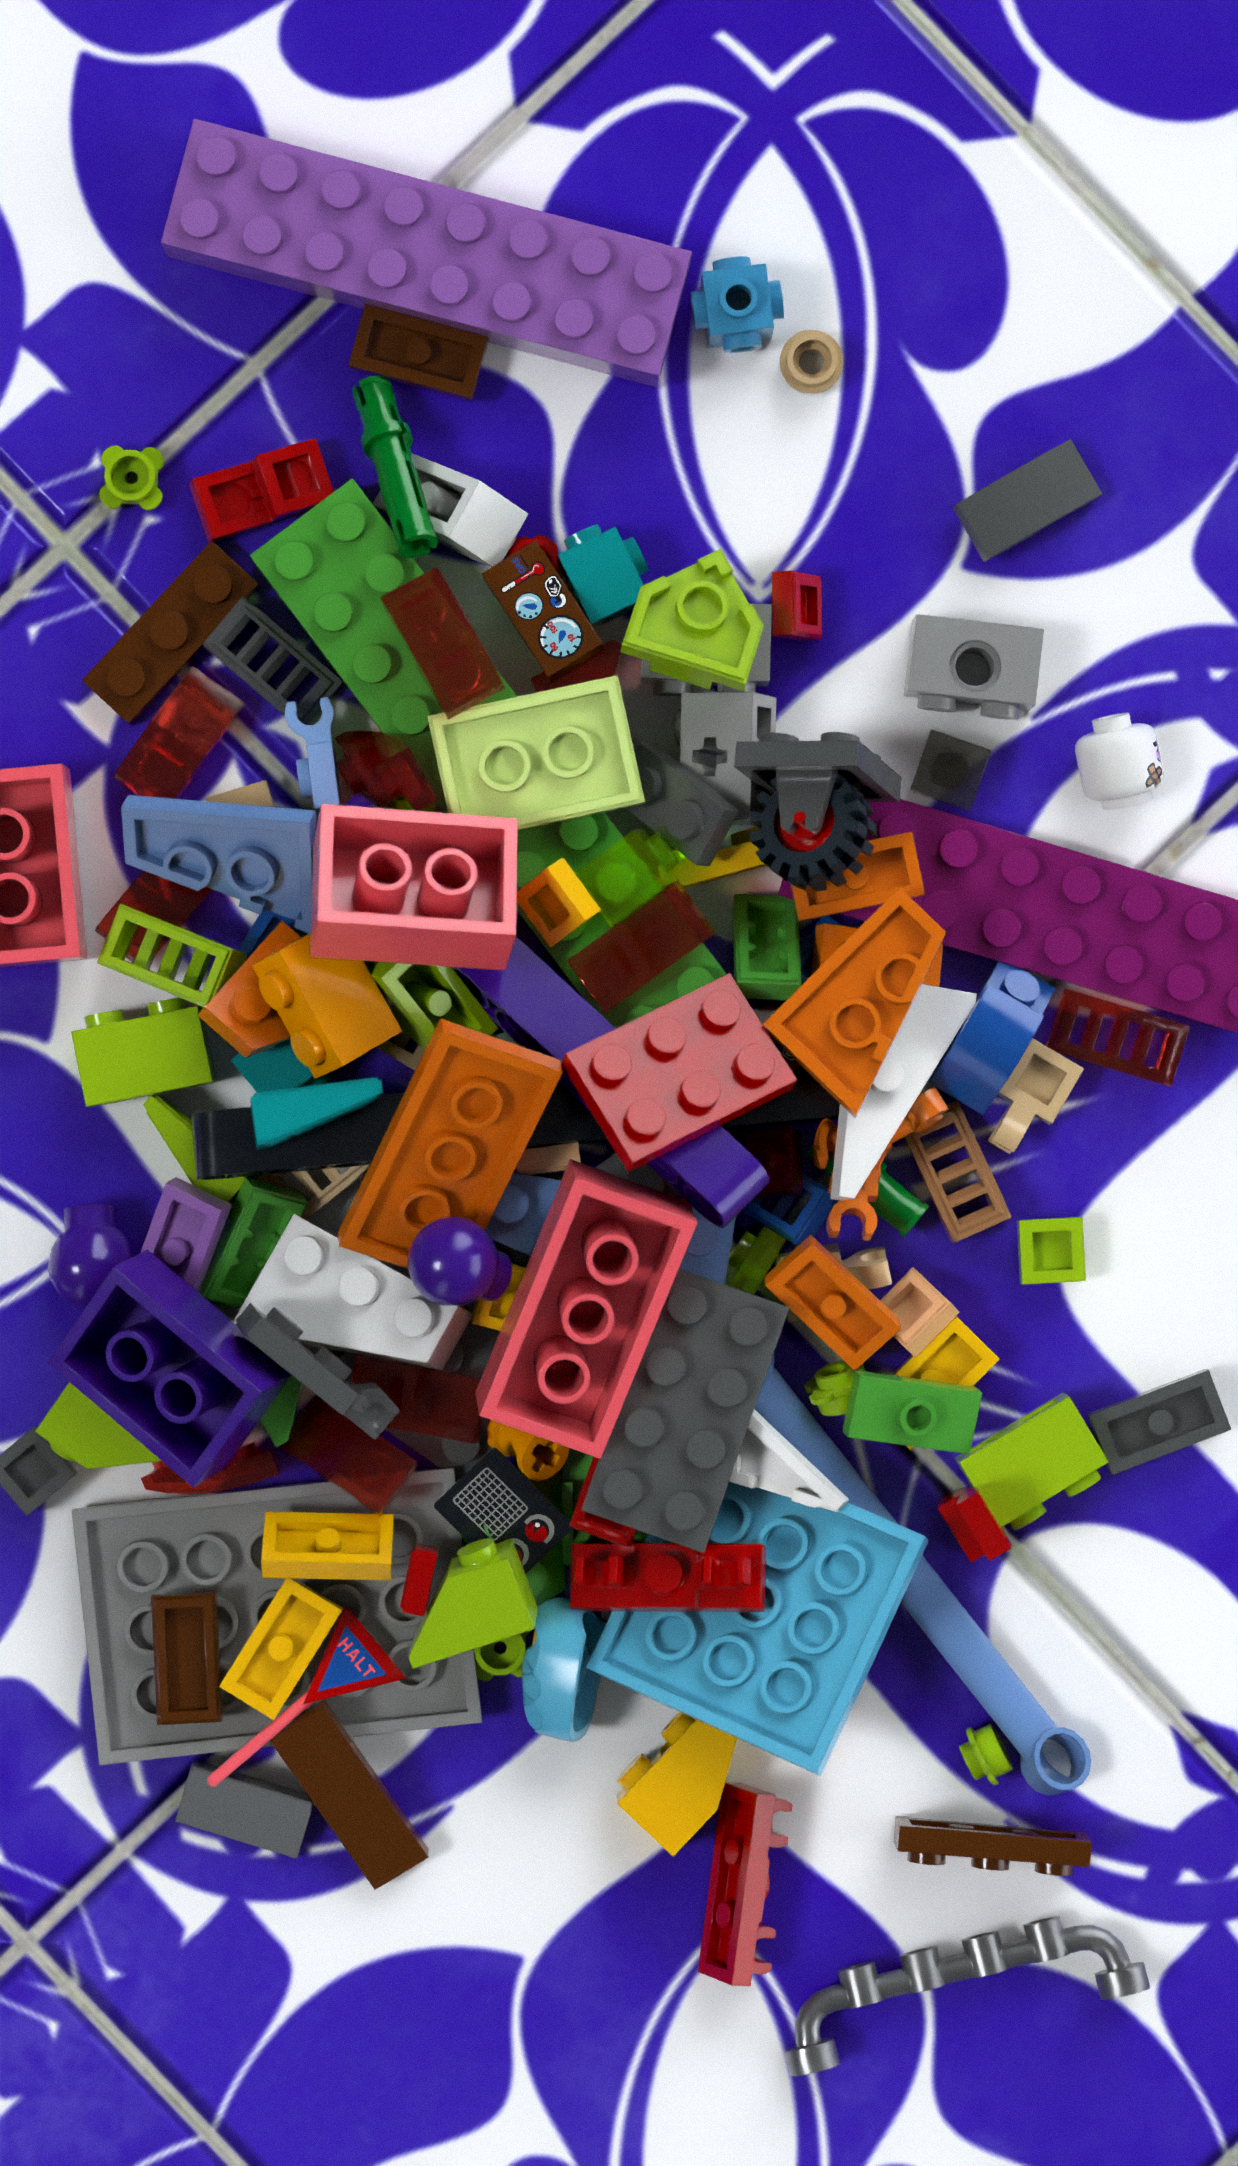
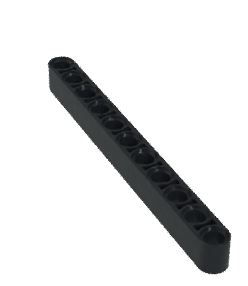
M805 1069L792 1071L797 1079L792 1090L721 1126L728 1131L821 1122L825 1118L833 1121L838 1120L840 1103ZM558 1082L525 1149L578 1142V1145L609 1142L593 1114ZM404 1093L383 1094L373 1104L272 1147L256 1150L251 1107L192 1114L191 1124L197 1180H215L370 1165Z

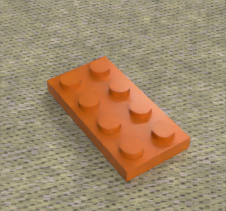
M440 1018L337 1233L339 1246L408 1269L410 1246L419 1231L430 1222L450 1216L463 1217L472 1220L485 1230L563 1073L560 1060Z

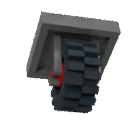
M764 733L760 735V741L736 742L734 767L764 790H761L756 798L765 807L763 813L751 810L749 820L758 828V831L749 832L751 843L760 849L755 852L759 859L786 882L788 881L795 887L806 890L808 885L815 891L827 890L826 881L828 880L839 887L847 882L842 873L847 868L857 875L864 867L855 860L858 854L861 852L871 856L874 848L866 840V835H876V823L868 818V816L874 814L868 802H899L902 777L883 762L880 755L873 753L861 743L858 736L849 733H823L820 741H799L797 737L790 734Z

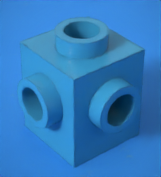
M747 256L729 257L712 262L713 270L702 272L701 290L690 291L695 330L706 329L708 348L723 346L725 353H740L761 348V341L771 340L774 330L773 320L784 318L780 280L768 281L766 263L751 265L750 257ZM747 292L751 302L745 309L735 310L727 304V294Z

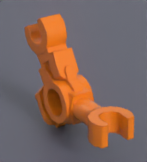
M936 1087L925 1091L916 1098L856 1197L851 1200L838 1201L833 1206L826 1220V1230L829 1238H837L841 1227V1217L851 1214L857 1216L862 1222V1240L870 1241L877 1227V1215L874 1208L868 1202H875L878 1197L881 1163L885 1155L890 1152L892 1143L912 1132L924 1131L943 1120L942 1113L946 1112L948 1107ZM828 1118L821 1121L813 1141V1162L819 1169L826 1168L828 1154L832 1155L833 1161L835 1156L838 1126ZM833 1171L831 1172L828 1194H831Z

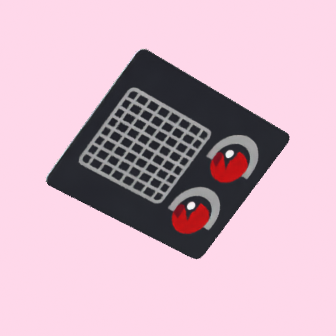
M492 1448L434 1504V1508L469 1543L490 1538L485 1532L484 1523L495 1544L513 1539L525 1574L573 1530V1527L570 1526V1521L497 1448Z

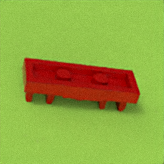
M676 1543L631 1544L630 1547L620 1544H572L570 1608L582 1611L765 1612L766 1547L763 1544H707L705 1552L701 1553Z
M725 1782L720 1799L698 1965L699 1973L731 1986H751L752 1973L763 1975L771 1971L772 1963L754 1958L756 1942L759 1939H774L776 1937L775 1929L759 1923L762 1922L764 1902L770 1889L768 1874L770 1858H768L769 1846L774 1848L786 1846L789 1838L771 1831L773 1814L776 1812H792L793 1808L791 1802L778 1798L775 1794L743 1783Z

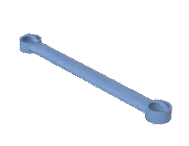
M773 1353L754 1409L850 1499L848 1503L897 1524L775 1369ZM922 1555L901 1604L1020 1753L1021 1772L1027 1784L1036 1792L1047 1796L1059 1795L1082 1785L1088 1777L1091 1767L1090 1751L1084 1739L1073 1730L1057 1727ZM1046 1739L1056 1741L1065 1748L1071 1763L1069 1777L1062 1775L1054 1769L1043 1755L1041 1747Z

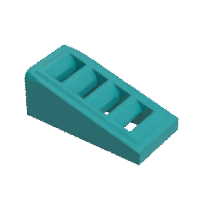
M375 1077L253 1093V1097L250 1098L256 1150L267 1149L373 1104L383 1094L382 1081Z

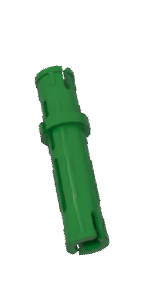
M379 375L364 378L359 381L360 387L354 385L352 388V396L363 424L364 433L361 436V444L365 455L372 458L387 514L394 531L397 551L399 555L405 558L427 555L431 552L430 547H437L438 538L429 517L421 483L411 456L410 447L413 443V436L407 423L402 422L390 379Z

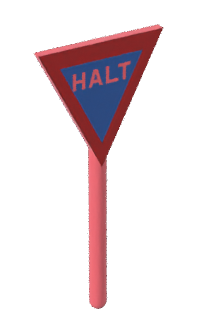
M346 1605L343 1607L308 1691L207 1777V1784L209 1786L215 1787L315 1701L407 1679Z

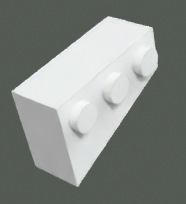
M294 1214L233 1322L237 1324L236 1319L250 1303L265 1315L275 1307L304 1331L297 1339L302 1344L319 1348L323 1346L367 1357L443 1370L471 1320L472 1313L459 1306H443L431 1302L416 1289L410 1278L370 1256L340 1247L337 1237Z

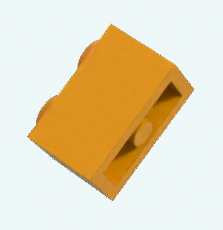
M310 932L252 965V968L259 978V989L264 1000L270 1007L277 1010L291 1035V1046L296 1057L302 1064L309 1067L316 1079L348 1064L402 1032V1029L364 961L310 957Z

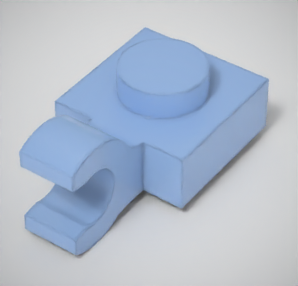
M328 697L320 698L322 715L320 720L314 725H305L299 720L295 701L287 702L285 707L287 725L294 733L303 737L307 744L308 758L296 760L301 798L313 796L314 809H320L321 804L342 805L335 746L332 736L334 707Z

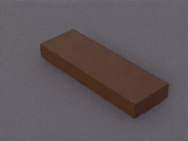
M324 1699L302 1712L270 1740L374 1890L429 1858L428 1847Z

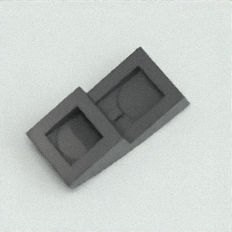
M1070 439L977 491L952 508L982 560L986 562L1032 537L1048 525L1094 501L1102 495V492Z

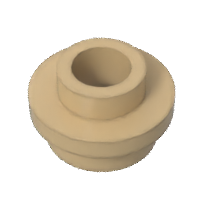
M819 330L798 332L785 343L781 351L780 371L786 383L800 393L812 395L825 392L838 381L843 369L842 350L836 340L825 332ZM808 352L818 354L823 361V368L815 374L804 372L799 365V359L803 354Z

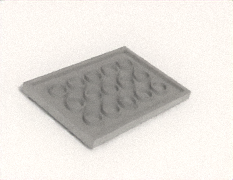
M454 1467L72 1509L99 1765L239 1750L273 1721L222 1689V1722L157 1725L151 1596L153 1594L217 1591L222 1682L286 1579L262 1578L261 1558L265 1512L394 1514L391 1580L297 1579L342 1608L346 1605L407 1678L324 1699L350 1737L482 1723L474 1649L412 1669L408 1656L414 1635L423 1617L403 1613L402 1608H400L413 1546L420 1543L439 1547L427 1608L451 1559L458 1557L457 1552L463 1547L461 1534L434 1508L435 1502L456 1483ZM340 1615L276 1718L308 1691ZM321 1700L315 1701L311 1706H313ZM269 1741L263 1747H269L273 1745Z

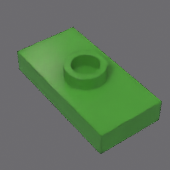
M734 894L732 909L734 981L746 999L786 1001L801 986L799 922L794 900L777 895Z
M245 1177L228 1214L202 1284L200 1294L209 1301L236 1308L242 1307L294 1214L299 1217L302 1216L308 1203L302 1193Z
M855 1370L842 1432L849 1438L970 1454L982 1392L977 1387Z

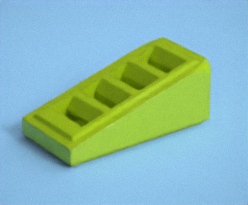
M120 904L97 964L205 1007L246 961L247 954L127 905ZM138 925L147 928L136 959L134 963L126 961L125 958ZM164 935L171 939L158 971L154 972L150 970V967ZM189 945L194 947L195 951L183 981L179 982L174 979ZM212 955L216 956L203 991L199 990Z
M151 1095L143 1104L147 1110L146 1113L192 1185L231 1204L237 1197L245 1177L197 1180L191 1119L164 1095Z

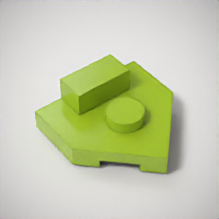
M718 549L698 559L697 563L668 577L662 576L640 587L620 652L651 662L649 671L710 690L712 682L744 691L764 624L753 605L749 604L722 549Z

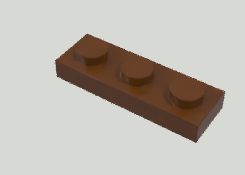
M211 541L91 669L82 681L131 726L202 650L204 641L243 596L249 599L260 587L259 583L217 544Z
M895 1816L893 1842L897 1851L908 1852L907 1861L912 1863L944 1865L946 1855L971 1857L972 1867L1004 1871L1009 1870L1010 1861L1035 1863V1872L1055 1876L1073 1875V1866L1090 1867L1092 1841L1085 1832Z

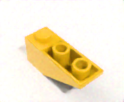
M680 1712L674 1716L660 1733L667 1742L650 1760L643 1753L638 1755L616 1780L623 1787L616 1795L617 1804L673 1857L718 1810L737 1738Z

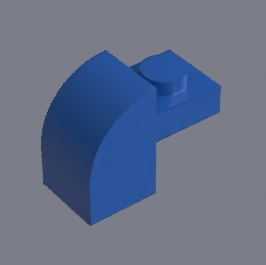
M997 961L977 996L974 1007L939 1061L928 1083L983 1115L1026 1051L1044 1018L1042 1014L1056 988L1022 968Z

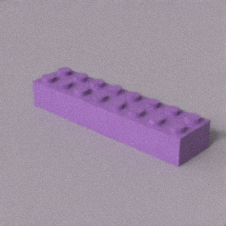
M194 119L161 240V245L167 257L361 309L364 308V304L484 335L488 337L489 343L658 387L692 256V251L198 119Z

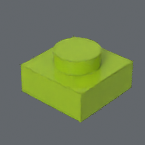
M1083 1217L1017 1220L1020 1284L1086 1281Z

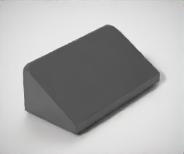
M194 1759L175 1822L295 1859L298 1858L314 1803L306 1793L235 1771L217 1786L211 1787L207 1784V1777L218 1766Z

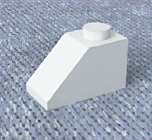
M412 453L411 456L418 473L429 517L438 542L459 554L490 567L501 562L514 544L528 513L480 480ZM380 490L373 502V506L387 514Z

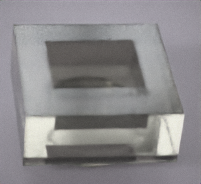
M931 729L928 733L909 792L967 812L971 811L991 750Z

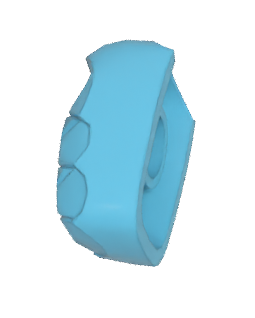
M569 1598L547 1599L538 1605L532 1645L528 1646L522 1662V1685L525 1715L530 1726L535 1729V1732L548 1737L575 1742L585 1736L592 1720L601 1676L591 1672L586 1666L606 1623L593 1611L570 1608Z

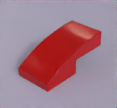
M316 438L256 455L250 462L192 478L189 482L208 543L230 538L306 512L334 492Z
M971 1486L957 1489L941 1498L938 1510L970 1563L984 1555L991 1561L1012 1549V1544L977 1487Z

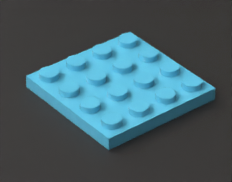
M729 1482L707 1544H763L766 1547L765 1612L612 1611L586 1668L595 1674L821 1777L929 1540L924 1535L848 1502L839 1512H834L821 1507L813 1508L791 1501L792 1498L757 1487L751 1489ZM648 1534L644 1543L673 1542Z

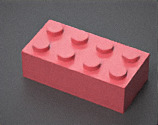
M569 1160L475 1392L479 1416L601 1459L697 1226V1219L688 1202L575 1160Z

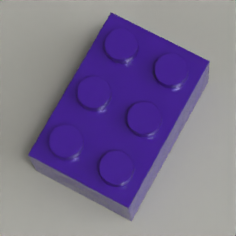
M148 1249L112 1268L48 1361L52 1368L193 1488L227 1467L292 1376V1374L250 1342L231 1319Z

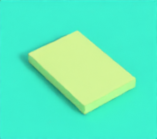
M618 675L427 716L448 813L517 818V831L645 804Z

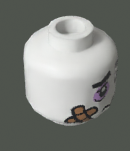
M1129 713L1113 714L1092 720L1094 732L1083 735L1075 745V754L1085 796L1091 800L1102 801L1103 810L1125 808L1153 800L1151 790L1159 787L1164 779V771L1154 728L1144 723L1131 724Z

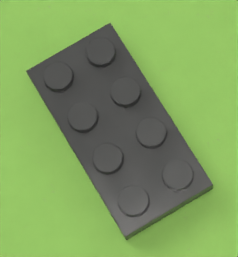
M678 1269L603 1455L598 1460L581 1510L704 1553L789 1307Z

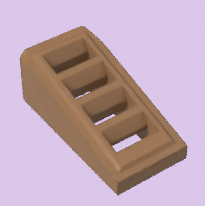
M958 1100L947 1104L948 1110L942 1113L943 1120L924 1131L912 1132L904 1137L947 1236L952 1243L1012 1217ZM953 1123L958 1135L924 1149L920 1137ZM964 1147L968 1156L967 1159L935 1172L930 1161ZM974 1170L978 1182L946 1196L941 1184ZM983 1194L985 1195L988 1206L959 1219L956 1218L952 1208Z

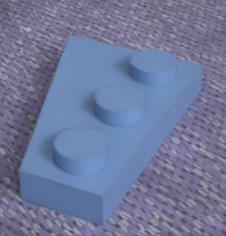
M136 795L127 796L121 806L125 864L196 891L208 887L239 899L238 907L259 915L266 909L296 921L294 928L306 933L311 932L313 845L317 827L315 810Z

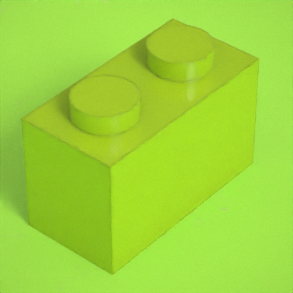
M178 997L147 1004L149 1016L124 1021L122 1009L85 1016L86 1028L71 1031L86 1107H96L216 1083L217 1079L206 1024L198 1016L202 1007L194 1006L187 1008L185 999Z
M1063 1392L973 1446L970 1454L962 1453L954 1458L969 1484L978 1488L1000 1526L1003 1527L1010 1523L1013 1530H1018L1042 1516L1047 1511L1042 1502L1062 1490L1066 1492L1068 1497H1072L1094 1485L1101 1479L1097 1469L1109 1462L1070 1396Z

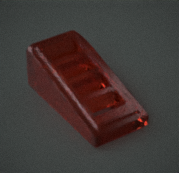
M1064 988L1046 1046L1068 1057L1163 1087H1171L1190 1026ZM1079 1007L1091 1010L1080 1046L1068 1042ZM1106 1015L1115 1018L1105 1052L1102 1053L1093 1049L1103 1017ZM1132 1023L1140 1026L1130 1060L1119 1058L1128 1025ZM1157 1031L1165 1034L1155 1068L1145 1066L1144 1062L1153 1033Z

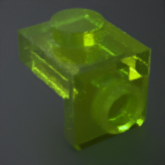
M634 829L575 872V874L601 909L599 912L608 925L614 927L662 891L670 889L680 880L672 869L680 864V861L659 832L649 837L643 829Z
M763 1225L756 1236L745 1230L729 1256L728 1265L736 1270L727 1286L755 1295L756 1290L786 1239Z

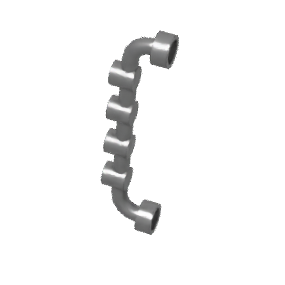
M1054 1916L1024 1924L1026 1938L1001 1944L999 1932L994 1931L962 1939L964 1953L939 1959L936 1946L901 1954L899 1957L902 1968L877 1974L875 1962L849 1966L837 1971L840 1984L828 1986L813 1993L800 2007L795 2021L796 2046L785 2050L790 2075H807L840 2065L834 2038L821 2039L820 2036L822 2020L828 2014L836 2011L863 2007L878 2003L884 1999L924 1992L949 1983L989 1976L1010 1968L1050 1961L1071 1953L1088 1950L1097 1953L1105 1963L1106 1969L1095 1973V1978L1101 2000H1108L1150 1989L1144 1962L1131 1963L1123 1943L1110 1931L1095 1925H1079L1063 1929L1061 1917Z

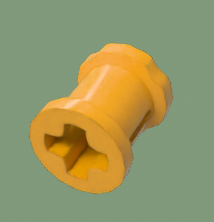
M490 1420L488 1424V1445L491 1449L497 1448L505 1457L512 1456L517 1460L518 1469L528 1479L534 1481L547 1480L563 1467L568 1457L569 1447Z

